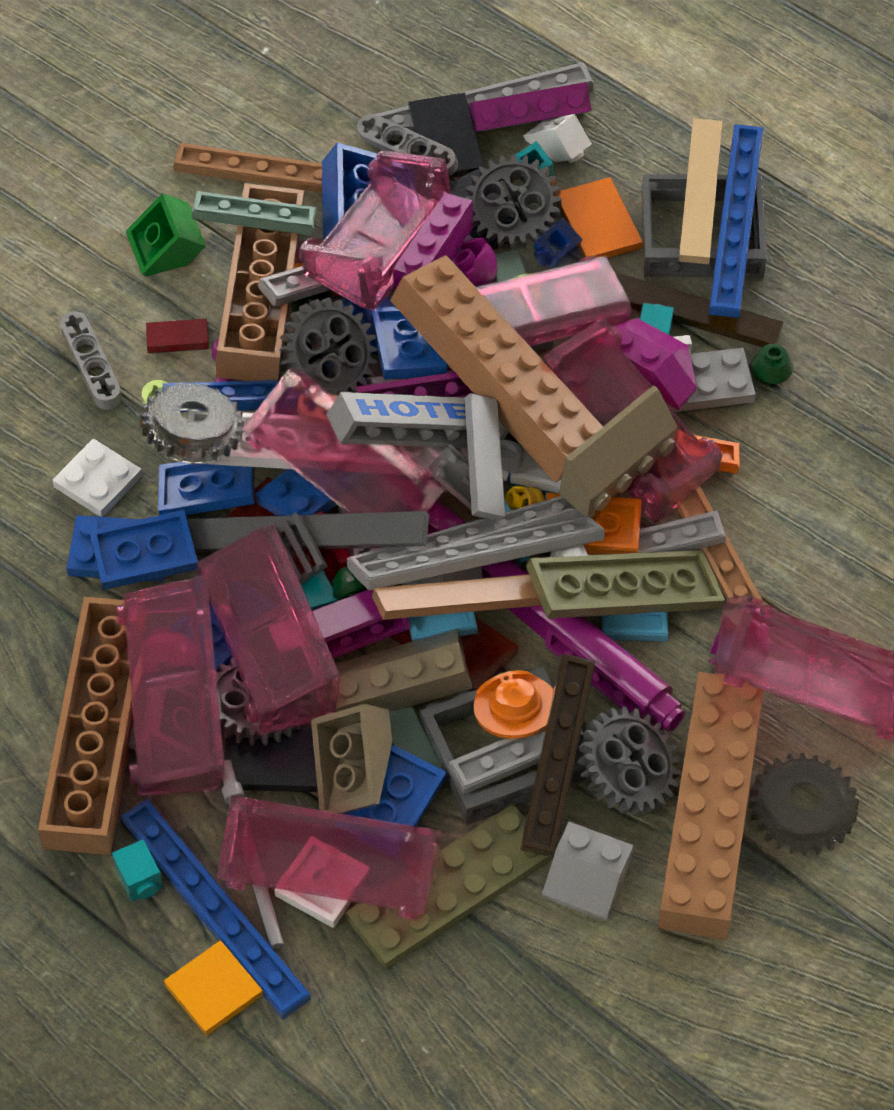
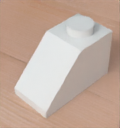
M575 114L543 120L523 135L530 144L537 141L547 156L555 162H575L584 156L583 150L592 144Z

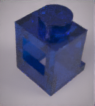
M561 218L536 239L533 246L536 250L534 256L542 266L549 264L554 269L573 252L575 253L579 250L583 239ZM550 246H556L559 252L556 253Z

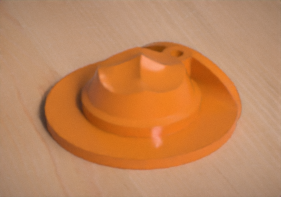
M515 670L499 674L486 681L477 690L474 701L475 718L485 731L501 738L520 739L533 736L546 729L554 690L547 682L528 671Z

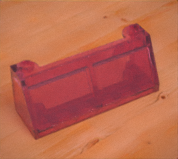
M381 150L368 166L367 173L371 183L323 242L319 245L317 239L308 238L301 245L299 257L303 264L304 274L360 307L376 310L394 287L393 268L444 193L451 194L447 164L444 158Z
M588 256L581 259L578 263L476 287L529 346L592 330L597 331L626 322L632 311L629 300L606 256L599 258Z
M604 318L543 357L544 363L602 426H605L652 387L621 351L623 338L620 331L615 326H611ZM667 403L666 405L678 426L675 437L676 445L667 456L661 455L656 459L646 474L642 475L640 473L626 489L632 498L642 499L641 508L654 524L668 515L678 504L717 472L723 456L720 447L714 440H708L705 437L698 440Z
M299 368L288 369L241 430L247 435L245 441L258 451H261L262 448L272 451L349 514L426 511L429 514L448 491L433 478L432 474L395 445L340 444L326 415L336 397Z
M275 525L262 527L200 560L197 564V576H193L194 590L196 595H202L205 601L210 599L249 695V703L244 706L247 721L250 724L254 723L258 735L311 723L313 718L336 712L341 676Z
M207 577L192 578L124 593L122 605L116 606L117 625H123L127 641L136 752L135 764H129L130 785L136 784L137 796L218 791L225 767Z
M749 595L726 598L722 612L714 674L724 677L723 683L736 688H742L743 684L874 729L876 730V737L894 741V650H886L776 611L770 605H763V600Z
M231 795L217 879L226 880L225 887L246 890L247 884L388 907L397 910V917L417 920L418 913L427 914L444 831Z

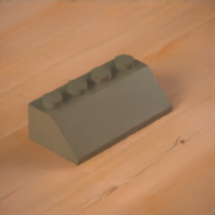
M653 385L565 458L559 495L585 517L590 516L596 510H603L613 495L618 491L620 493L624 492L640 473L642 475L646 474L656 459L661 455L667 456L674 449L678 426L657 387Z
M458 629L332 664L330 668V684L337 712L362 704L394 711L473 689Z

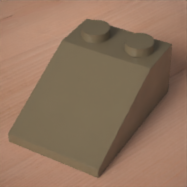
M362 704L311 719L320 818L326 819L379 805L392 746L389 709Z

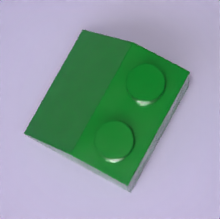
M164 193L126 230L140 271L146 277L187 266L206 247L197 222L192 219V210L189 203Z

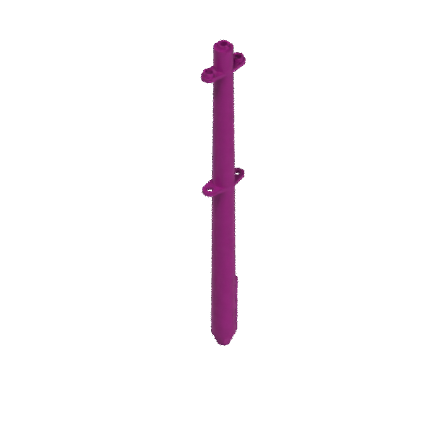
M219 338L212 346L211 357L215 362ZM279 374V380H287ZM217 377L214 382L243 381V380L226 379V378H218V377ZM308 408L307 411L313 412L315 408ZM297 409L274 410L279 415L299 416ZM369 473V480L362 485L383 503L374 513L426 511L429 514L427 534L466 524L463 519L429 493L438 483L433 477L419 476L412 479L408 475ZM514 560L481 566L483 579L529 575ZM542 605L507 608L546 641L545 647L560 659L564 653L596 661L591 685L620 709L626 707L628 713L638 709L640 719L649 714L650 722L654 725L660 722V730H666L667 732L676 729L684 719L686 712L681 708L682 704L671 696L673 692L672 687L585 617L547 619Z

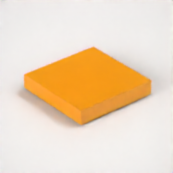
M221 940L164 980V986L205 1036L211 1034L263 996V990Z

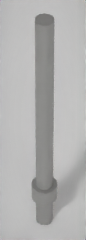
M223 760L218 763L224 784L221 789L225 803L230 805L269 944L272 949H279L284 946V941L242 801L245 795L241 783L236 780L231 761Z

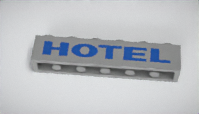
M340 392L326 414L340 444L448 447L449 444H452L457 448H468L465 398ZM499 422L500 440H504L509 432Z

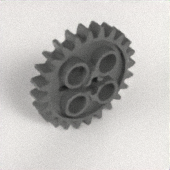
M515 154L512 155L510 162H506L504 156L501 155L500 164L498 165L490 159V169L488 170L480 166L479 174L481 177L471 176V182L474 186H466V192L469 196L464 197L465 199L472 200L473 227L478 226L477 235L480 237L487 233L486 239L488 244L495 238L498 239V248H501L505 241L509 242L511 250L514 249L515 243L519 241L521 246L526 248L527 239H531L533 243L537 244L538 233L547 237L546 226L555 228V220L553 218L560 217V209L557 207L562 206V199L557 197L561 194L560 186H554L556 184L555 176L548 177L549 168L544 167L539 170V160L534 161L531 165L528 164V156L526 155L521 162H517ZM518 179L526 181V183L522 186H515L512 184L515 180ZM500 181L505 182L512 200L515 203L518 202L519 211L521 215H523V217L527 220V222L523 223L521 221L518 212L515 208V205L512 201H508L507 192L505 188H503V186L499 183ZM491 193H497L500 195L499 198L495 200H489L486 198V196ZM532 203L540 205V208L537 210H529L526 207ZM505 217H511L514 219V221L510 224H503L500 222V220Z
M326 298L321 300V302L317 299L311 301L310 305H302L299 307L300 312L297 311L290 315L293 322L290 321L284 324V327L290 333L280 336V339L287 342V346L280 348L279 351L286 353L288 356L287 359L281 362L282 365L291 366V369L286 374L287 377L297 376L294 384L295 387L304 384V392L315 390L338 396L340 392L355 393V387L367 385L364 377L373 375L368 366L377 364V361L370 357V353L378 351V348L369 344L376 337L375 335L366 334L370 323L361 325L362 313L353 316V305L343 308L342 300L335 301L332 304L331 299ZM330 322L335 326V335L330 330ZM346 335L349 336L347 342L330 350L326 356L316 359L311 365L308 363L311 357L328 349L330 344L339 342ZM306 337L309 338L312 343L311 350L306 345ZM346 350L351 354V362L346 358ZM322 365L327 368V377L322 373Z
M247 655L243 657V663H238L232 658L230 667L221 663L219 664V672L211 671L210 679L204 680V689L201 691L202 713H206L207 723L214 722V731L224 729V738H228L232 734L236 735V743H240L243 738H248L250 745H254L256 739H261L262 743L267 745L269 737H272L277 742H281V733L291 737L293 728L300 729L302 720L307 719L310 697H308L309 687H304V677L296 678L297 673L287 676L282 663L278 666L274 665V658L272 657L267 663L262 662L260 655L256 657L255 662H251ZM264 681L261 685V693H258V687ZM253 706V712L251 714V717L247 719L250 713V707Z
M622 707L618 711L611 708L606 713L602 712L585 726L587 731L580 735V739L584 743L577 748V751L585 756L580 758L577 763L586 766L587 770L581 774V777L591 778L592 782L587 788L589 790L594 788L599 790L596 798L598 801L607 797L609 809L619 804L620 814L630 809L632 815L636 816L641 811L644 814H648L652 810L658 809L673 796L672 790L679 785L674 779L681 775V771L673 766L681 760L671 755V752L677 746L667 744L666 740L670 737V734H660V722L652 726L649 714L640 719L638 709L628 713L626 707Z

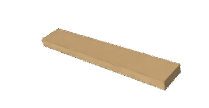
M693 118L679 262L709 264L722 121Z

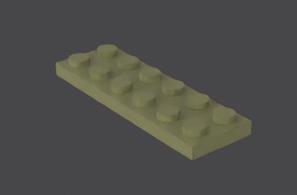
M703 550L530 558L526 566L547 619L721 609L725 602V598Z
M511 804L347 910L345 917L383 967L387 969L553 860V858L520 850L526 818L514 804Z

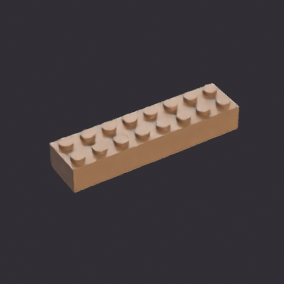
M244 183L242 197L303 205L304 190ZM237 226L217 347L215 377L243 381L279 380L282 352L279 349L284 345V341L280 339V336L284 335L286 331L284 324L287 323L289 303L274 307L258 288V284L261 278L295 268L299 234Z
M447 255L404 276L390 301L474 394L497 400L499 422L555 483L561 480L565 458L603 426Z
M94 597L83 598L38 827L42 848L45 850L111 855L130 751L128 747L138 689L141 688V683L137 679L138 665L136 653L141 643L150 638L152 628L149 602Z
M698 672L658 921V928L727 940L765 682Z

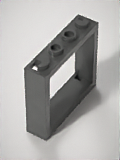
M643 174L641 200L643 269L645 277H714L717 249L710 250L709 264L679 262L680 248H653L652 200L685 201L687 174ZM717 175L715 201H724L727 175ZM762 175L757 176L752 215L753 249H748L745 278H764L767 254Z
M543 666L534 670H524L544 680L554 690V686ZM477 690L462 692L456 698L442 703L434 702L426 706L425 709L420 710V723L442 769L447 772L446 783L466 825L494 816L511 804L518 807L529 803L536 776V771L477 793L470 794L469 792L463 795L449 769V761L454 760L439 726L473 715ZM579 751L576 753L570 787L591 780L590 777H581V774L587 768L577 763L580 758L585 756Z

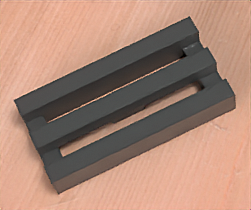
M296 512L291 515L292 519L290 521L285 519L280 523L281 527H273L270 529V532L296 582L303 584L328 566L301 515ZM295 527L298 528L316 563L314 567L311 566L292 530ZM283 535H287L306 571L305 573H302Z

